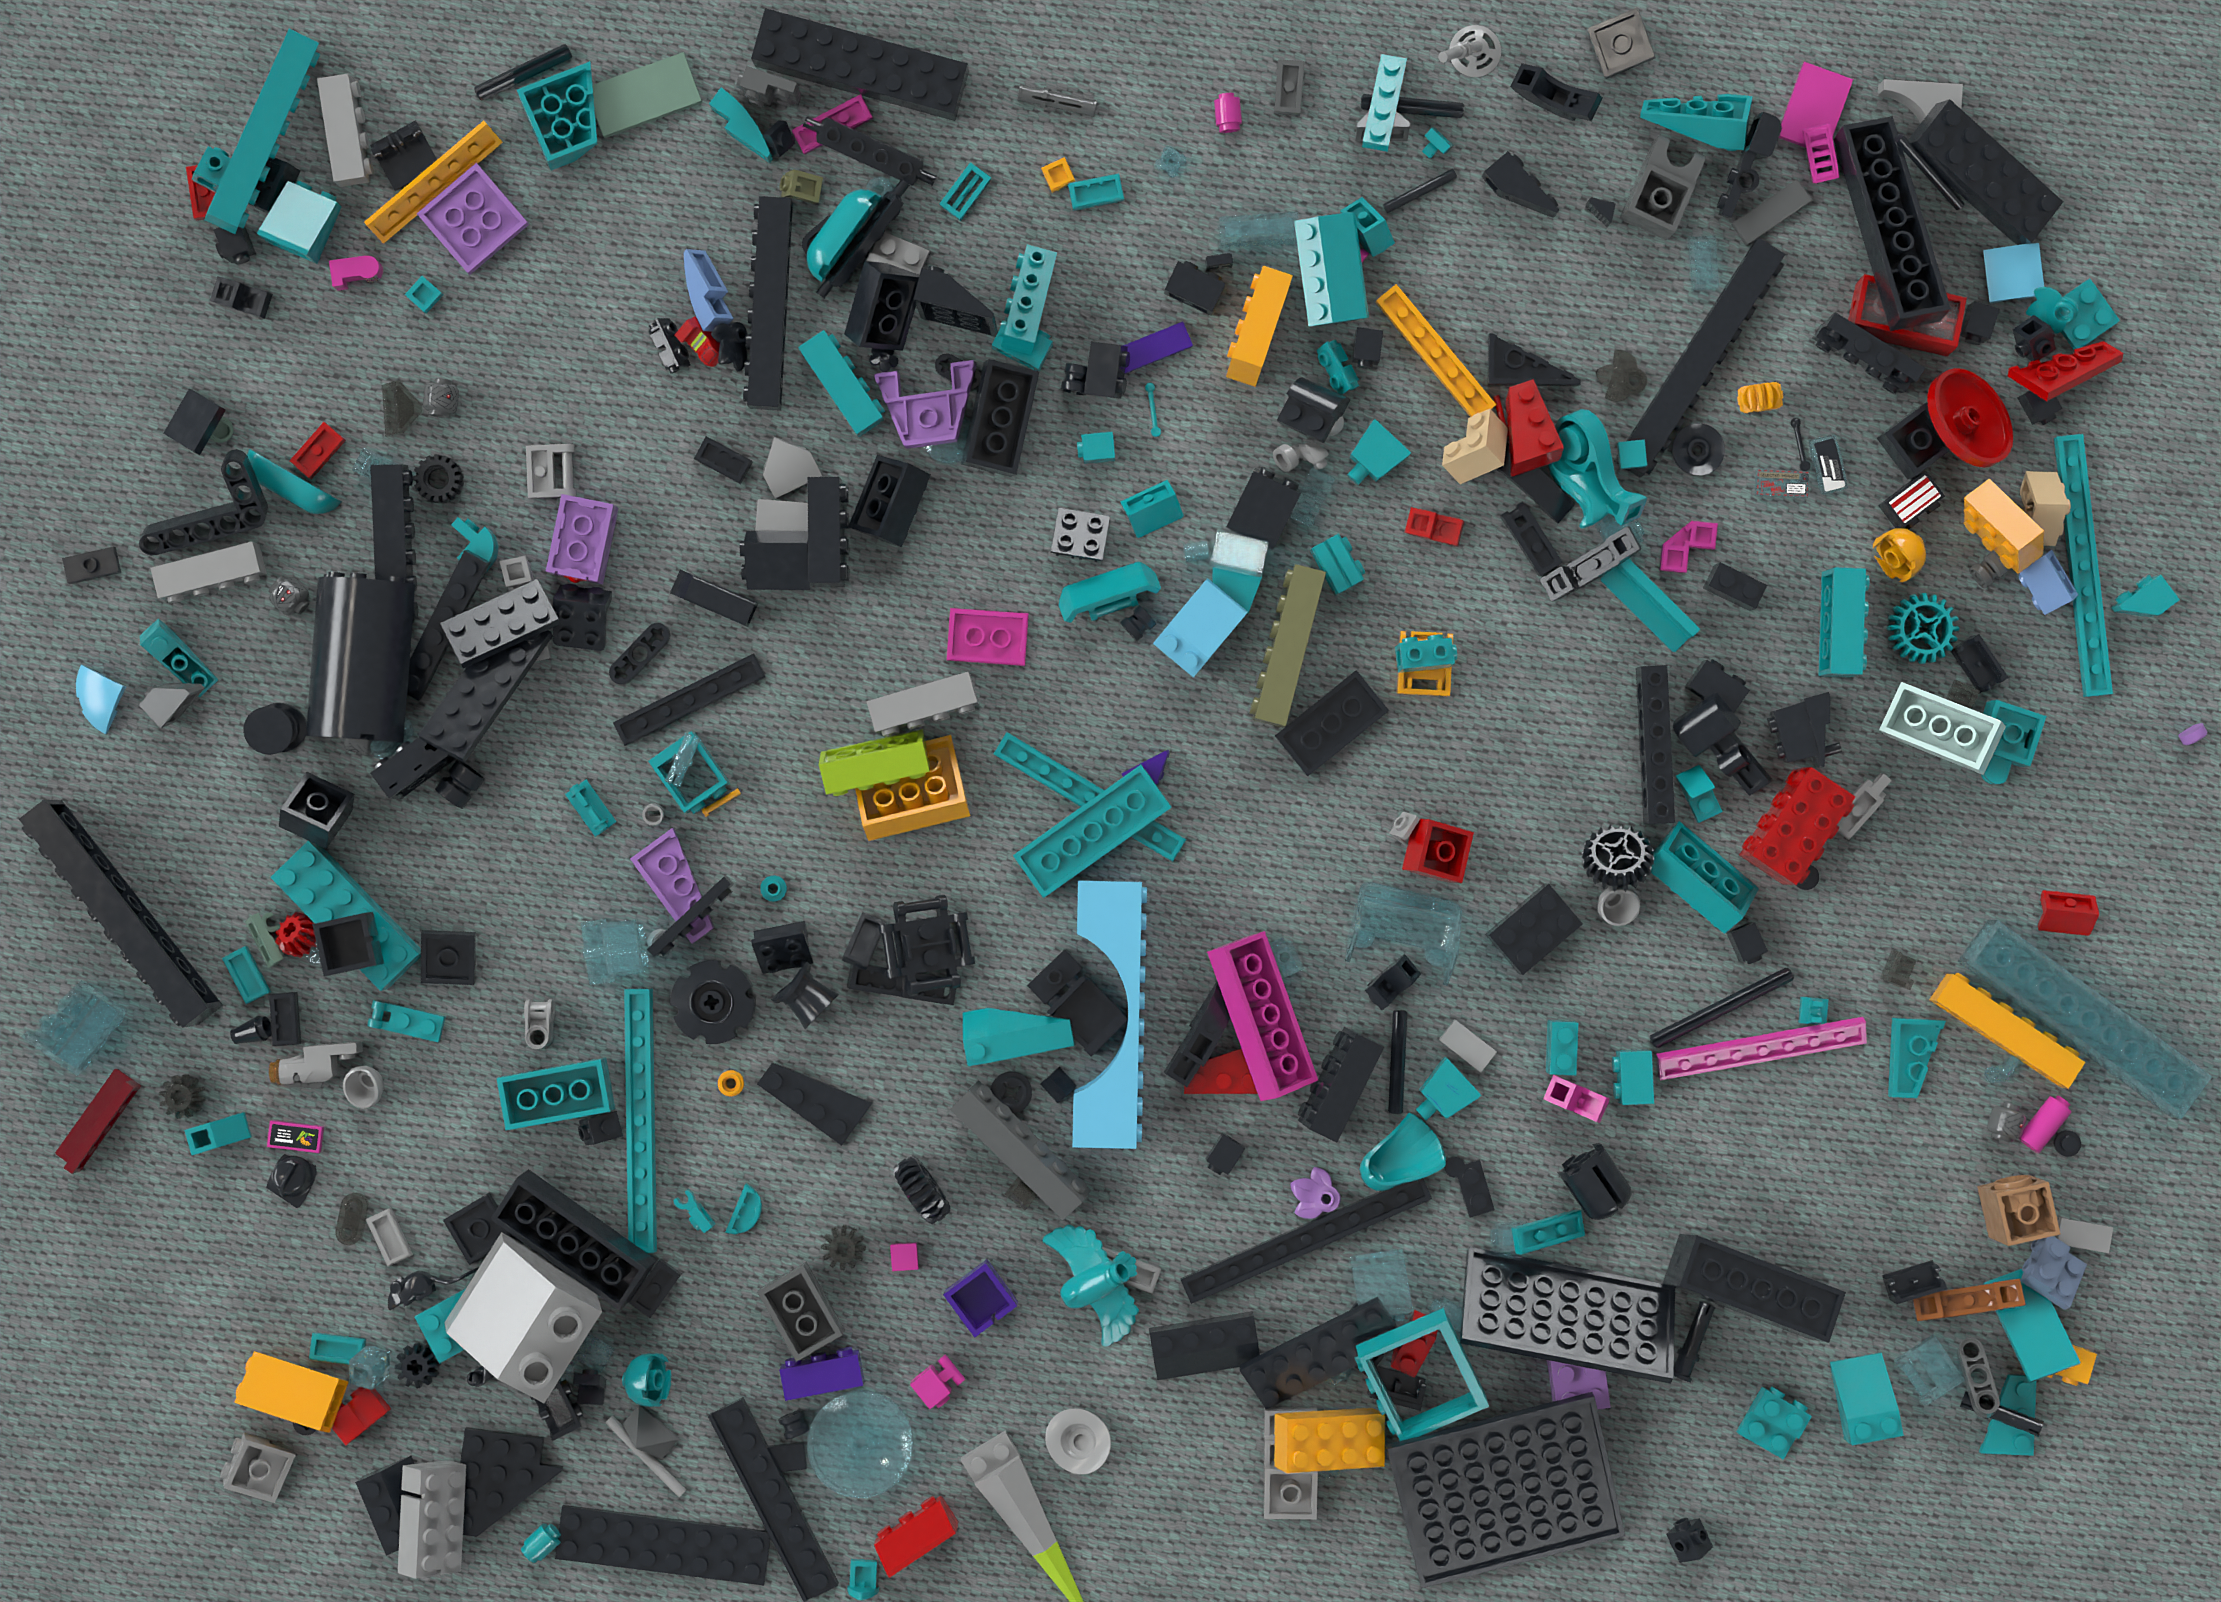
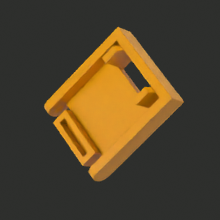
M1400 631L1399 643H1402V639L1406 638V631ZM1411 631L1410 637H1417L1418 641L1428 640V636L1443 633ZM1447 633L1446 638H1452L1453 645V634ZM1452 666L1450 668L1398 673L1397 694L1449 697ZM1412 679L1437 680L1436 690L1411 689Z

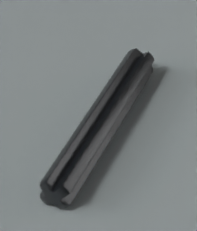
M566 44L554 48L475 86V93L483 101L571 59L570 49Z
M1372 94L1362 95L1361 109H1370ZM1399 97L1396 112L1462 118L1464 104L1460 102Z
M1394 1010L1392 1017L1388 1111L1391 1114L1403 1113L1407 1011Z

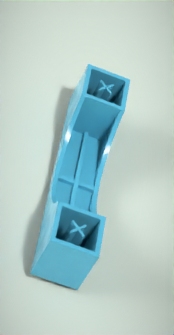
M1078 880L1077 934L1100 948L1117 969L1127 995L1128 1020L1122 1044L1111 1063L1095 1079L1074 1090L1072 1147L1136 1149L1137 1142H1142V1124H1137V1116H1142L1143 1109L1142 1097H1137L1138 1089H1143V1071H1138V1062H1143L1144 1047L1139 1045V1036H1144V1018H1139V1009H1145V993L1140 992V983H1145V966H1140V956H1146V940H1141V930H1146V913H1141V903H1147V887H1142V882Z

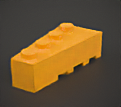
M1264 265L1260 275L1255 273L1250 287L1255 290L1253 297L1247 296L1242 310L1247 312L1245 320L1239 319L1235 334L1239 335L1237 343L1231 342L1227 357L1231 358L1226 375L1227 378L1256 387L1293 275Z

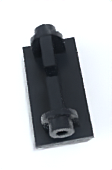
M656 318V322L649 325V334L656 349L664 345L666 347L664 351L659 353L665 369L669 370L670 374H673L680 370L679 367L691 366L688 360V350L675 336L678 331L677 326L670 318Z

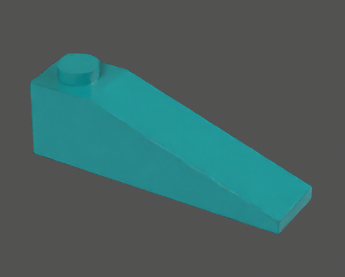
M1718 94V101L1708 102L1703 101L1702 96H1693V100L1682 104L1677 98L1644 100L1640 118L1716 148H1724L1728 151L1744 150L1753 96Z
M983 1008L963 1012V1044L968 1066L1075 1046L1070 1019L999 1010L996 1008Z

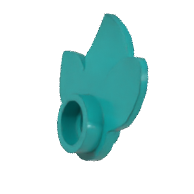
M2050 287L2036 288L2034 295L2037 300L2026 310V315H2035L2050 325L2055 334L2063 331L2066 324L2073 321L2079 313L2078 304L2073 299L2062 297L2056 289Z

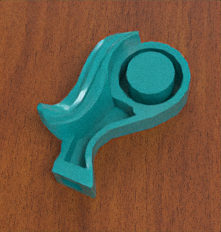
M1580 409L1559 418L1555 428L1564 449L1560 460L1548 464V468L1555 482L1572 496L1582 508L1584 517L1579 527L1582 529L1592 526L1603 519L1608 513L1613 515L1616 522L1621 526L1638 519L1642 514L1648 497L1625 491L1620 486L1615 476L1608 436L1599 418L1591 411Z

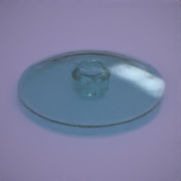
M867 1390L846 1392L828 1401L814 1418L807 1439L809 1461L817 1477L829 1489L851 1498H869L882 1494L892 1488L907 1471L914 1446L912 1428L903 1410L888 1397Z

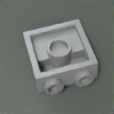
M884 232L883 237L876 242L867 261L888 263L920 275L921 268H924L930 251Z
M244 1432L242 1438H236L232 1445L231 1453L234 1456L231 1463L225 1462L222 1468L220 1478H224L223 1486L228 1490L275 1503L296 1453L293 1450L270 1444L268 1439Z

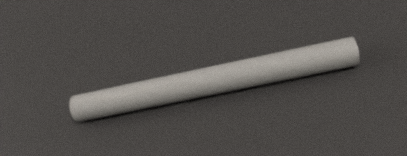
M613 1415L605 1422L678 1497L686 1491L653 1455L635 1448L624 1426Z

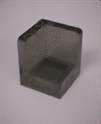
M1891 950L1880 979L1902 989L1911 990L1914 980L1909 977L1916 960L1903 955L1902 952Z

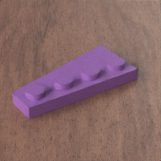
M671 828L630 858L675 921L702 898L674 828ZM708 915L703 920L698 918L691 924L694 929L687 935V938L693 944L714 929L710 916Z

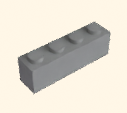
M349 74L317 78L333 182L339 187L371 182L370 174H373V165L371 159L366 156L369 140L366 132L363 133L361 123H365L363 108L358 106L357 97H361L358 81H354Z
M248 542L150 568L158 599L168 600V603L181 602L184 600V596L193 594L194 597L204 596L210 593L209 589L219 587V590L231 589L235 587V582L243 580L245 584L260 581V576L267 574L260 545L255 542Z

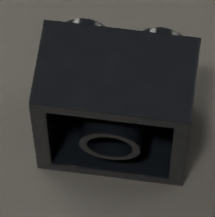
M1927 402L1914 409L1877 437V440L1907 480L1917 476L1950 451L1932 423Z
M306 772L280 809L279 827L327 849L353 810L355 794Z

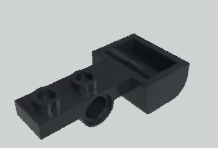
M1766 112L1755 115L1747 135L1745 148L1741 151L1742 154L1736 168L1732 167L1726 183L1730 185L1727 193H1722L1719 198L1717 208L1720 211L1718 215L1732 218L1741 193L1751 192L1758 187L1759 175L1751 166L1755 158L1763 159L1773 154L1782 130L1781 122L1776 116ZM1743 173L1750 175L1752 178L1749 188H1743L1739 183V178Z
M1716 692L1675 719L1673 723L1674 732L1694 757L1710 748L1717 757V763L1721 771L1728 777L1733 776L1746 793L1751 796L1768 785L1772 778L1734 733L1738 730L1741 721Z

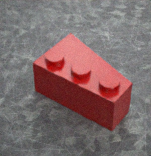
M1534 379L1509 387L1506 397V415L1509 432L1511 477L1559 461L1564 446Z

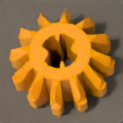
M1777 382L1744 386L1738 390V405L1743 413L1774 410L1783 406V390L1781 391V384Z

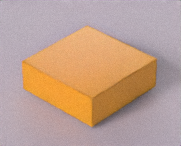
M1065 157L1041 168L1052 193L1068 186V183L1076 182Z

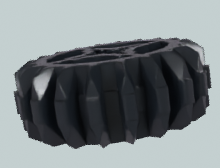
M1610 824L1607 831L1600 827L1598 834L1592 833L1590 840H1586L1584 850L1582 851V865L1586 869L1588 878L1593 877L1595 885L1602 882L1603 889L1612 886L1615 892L1618 887H1622L1626 892L1628 885L1636 889L1638 881L1644 883L1646 875H1650L1652 865L1654 864V850L1652 846H1649L1650 841L1648 838H1643L1641 831L1634 833L1632 826L1626 830L1622 824L1617 829H1614ZM1628 848L1634 851L1637 856H1634V853L1629 851Z
M910 1156L894 1167V1175L901 1190L926 1222L933 1225L950 1213V1205L946 1196L918 1158Z

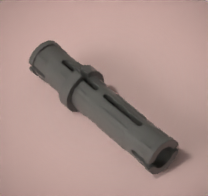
M1020 84L1017 101L1038 104L1040 108L1044 109L1047 106L1091 117L1095 116L1097 100L1049 91L1047 87L1039 89L1024 86L1023 84Z

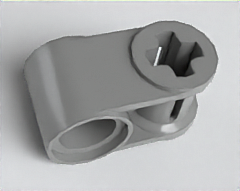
M526 999L524 1006L525 1041L532 1049L547 1048L551 1045L554 1038L555 1002L553 999H549L547 1002H532L531 999ZM535 1010H544V1012H535ZM537 1030H541L545 1034V1040L540 1045L534 1041V1034Z

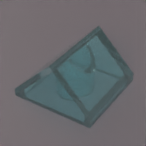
M1217 531L1210 566L1262 577L1268 542Z

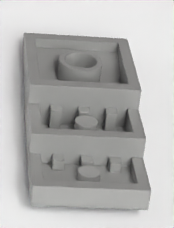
M1264 1407V1519L1317 1520L1318 1471L1285 1473L1274 1467L1275 1413L1317 1411V1407H1271L1269 1409Z

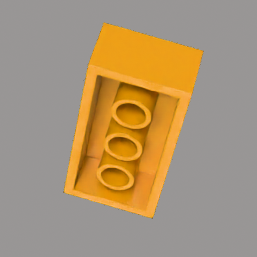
M1374 1408L1275 1413L1274 1467L1285 1473L1385 1467V1414L1382 1415L1380 1411Z

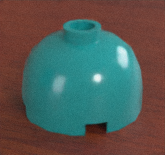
M652 1353L641 1354L629 1363L622 1376V1384L628 1397L633 1402L641 1406L660 1407L662 1405L660 1404L661 1399H667L671 1387V1370L666 1371L664 1362H669L666 1356Z

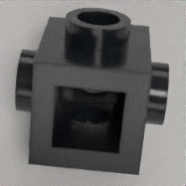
M2035 315L2012 329L2016 342L2015 350L2022 358L2026 357L2030 361L2041 360L2056 349L2053 329Z
M1688 1518L1679 1519L1666 1534L1679 1563L1700 1560L1713 1548L1700 1518L1693 1520Z

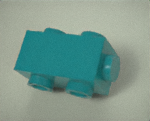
M1442 634L1428 636V640L1418 641L1417 637L1404 638L1402 643L1395 646L1398 673L1450 668L1455 664L1454 660H1457V647L1455 644L1452 645V638H1443Z

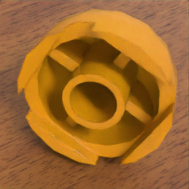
M1894 528L1877 537L1873 543V548L1876 547L1877 552L1882 558L1874 556L1889 578L1894 579L1898 577L1901 579L1899 582H1905L1915 576L1922 569L1926 561V549L1922 538L1908 529Z

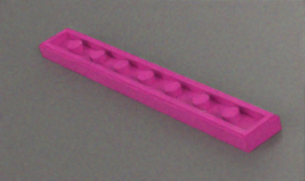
M1863 1017L1658 1053L1656 1054L1658 1076L1661 1081L1866 1044V1021Z

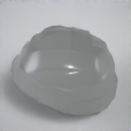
M1610 886L1599 896L1598 913L1603 920L1611 925L1622 926L1629 924L1639 914V897L1630 888L1625 892L1622 887H1618L1614 892L1612 886Z
M369 1066L352 1068L346 1074L343 1081V1091L347 1100L357 1108L373 1107L379 1102L384 1090L382 1076L377 1070Z

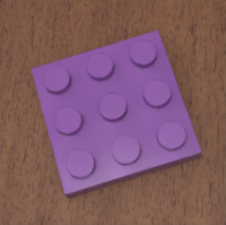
M477 163L417 213L469 275L529 225Z

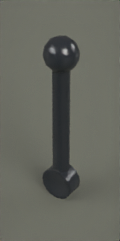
M1793 418L1790 424L1794 427L1801 459L1799 466L1802 471H1808L1811 466L1805 457L1799 428L1801 421L1799 418Z

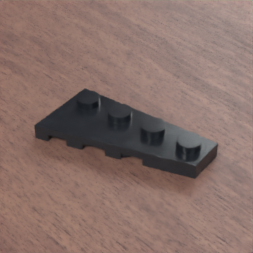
M774 1062L757 1083V1085L841 1146L873 1103Z

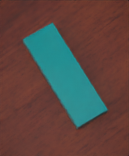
M1577 1209L1511 1228L1515 1252L1519 1255L1585 1236L1581 1210Z

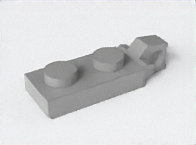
M1880 773L1873 782L1867 779L1853 793L1856 797L1852 802L1854 804L1852 811L1847 817H1842L1837 824L1840 827L1838 832L1849 840L1884 802L1883 798L1886 794L1883 790L1892 781L1884 773Z

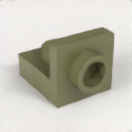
M793 169L785 173L781 178L779 189L782 191L781 197L817 204L819 203L823 177Z

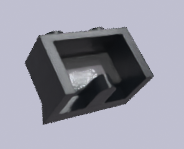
M559 1379L545 1403L530 1396L531 1400H535L539 1415L543 1421L545 1420L550 1430L552 1441L582 1427L580 1418L584 1415L580 1405L577 1402L572 1403L569 1397L572 1394V1390L566 1379L563 1381Z

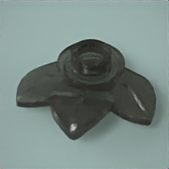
M1616 349L1614 351L1613 364L1600 367L1595 371L1599 382L1608 387L1605 399L1612 402L1624 401L1630 394L1642 392L1647 385V376L1637 367L1635 357L1624 350ZM1636 377L1638 385L1632 386L1629 383V378Z

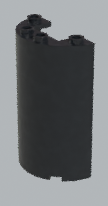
M328 572V574H324V577H318L306 736L403 743L415 584L405 583V578L389 576L388 581L366 579L367 574L350 573V577H345V573Z

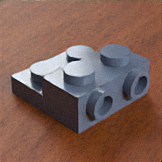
M2054 1236L2034 1240L2031 1245L2032 1253L2030 1258L2025 1261L2022 1267L2024 1273L2020 1281L2066 1310L2071 1307L2087 1264L2070 1254L2069 1250L2071 1247Z

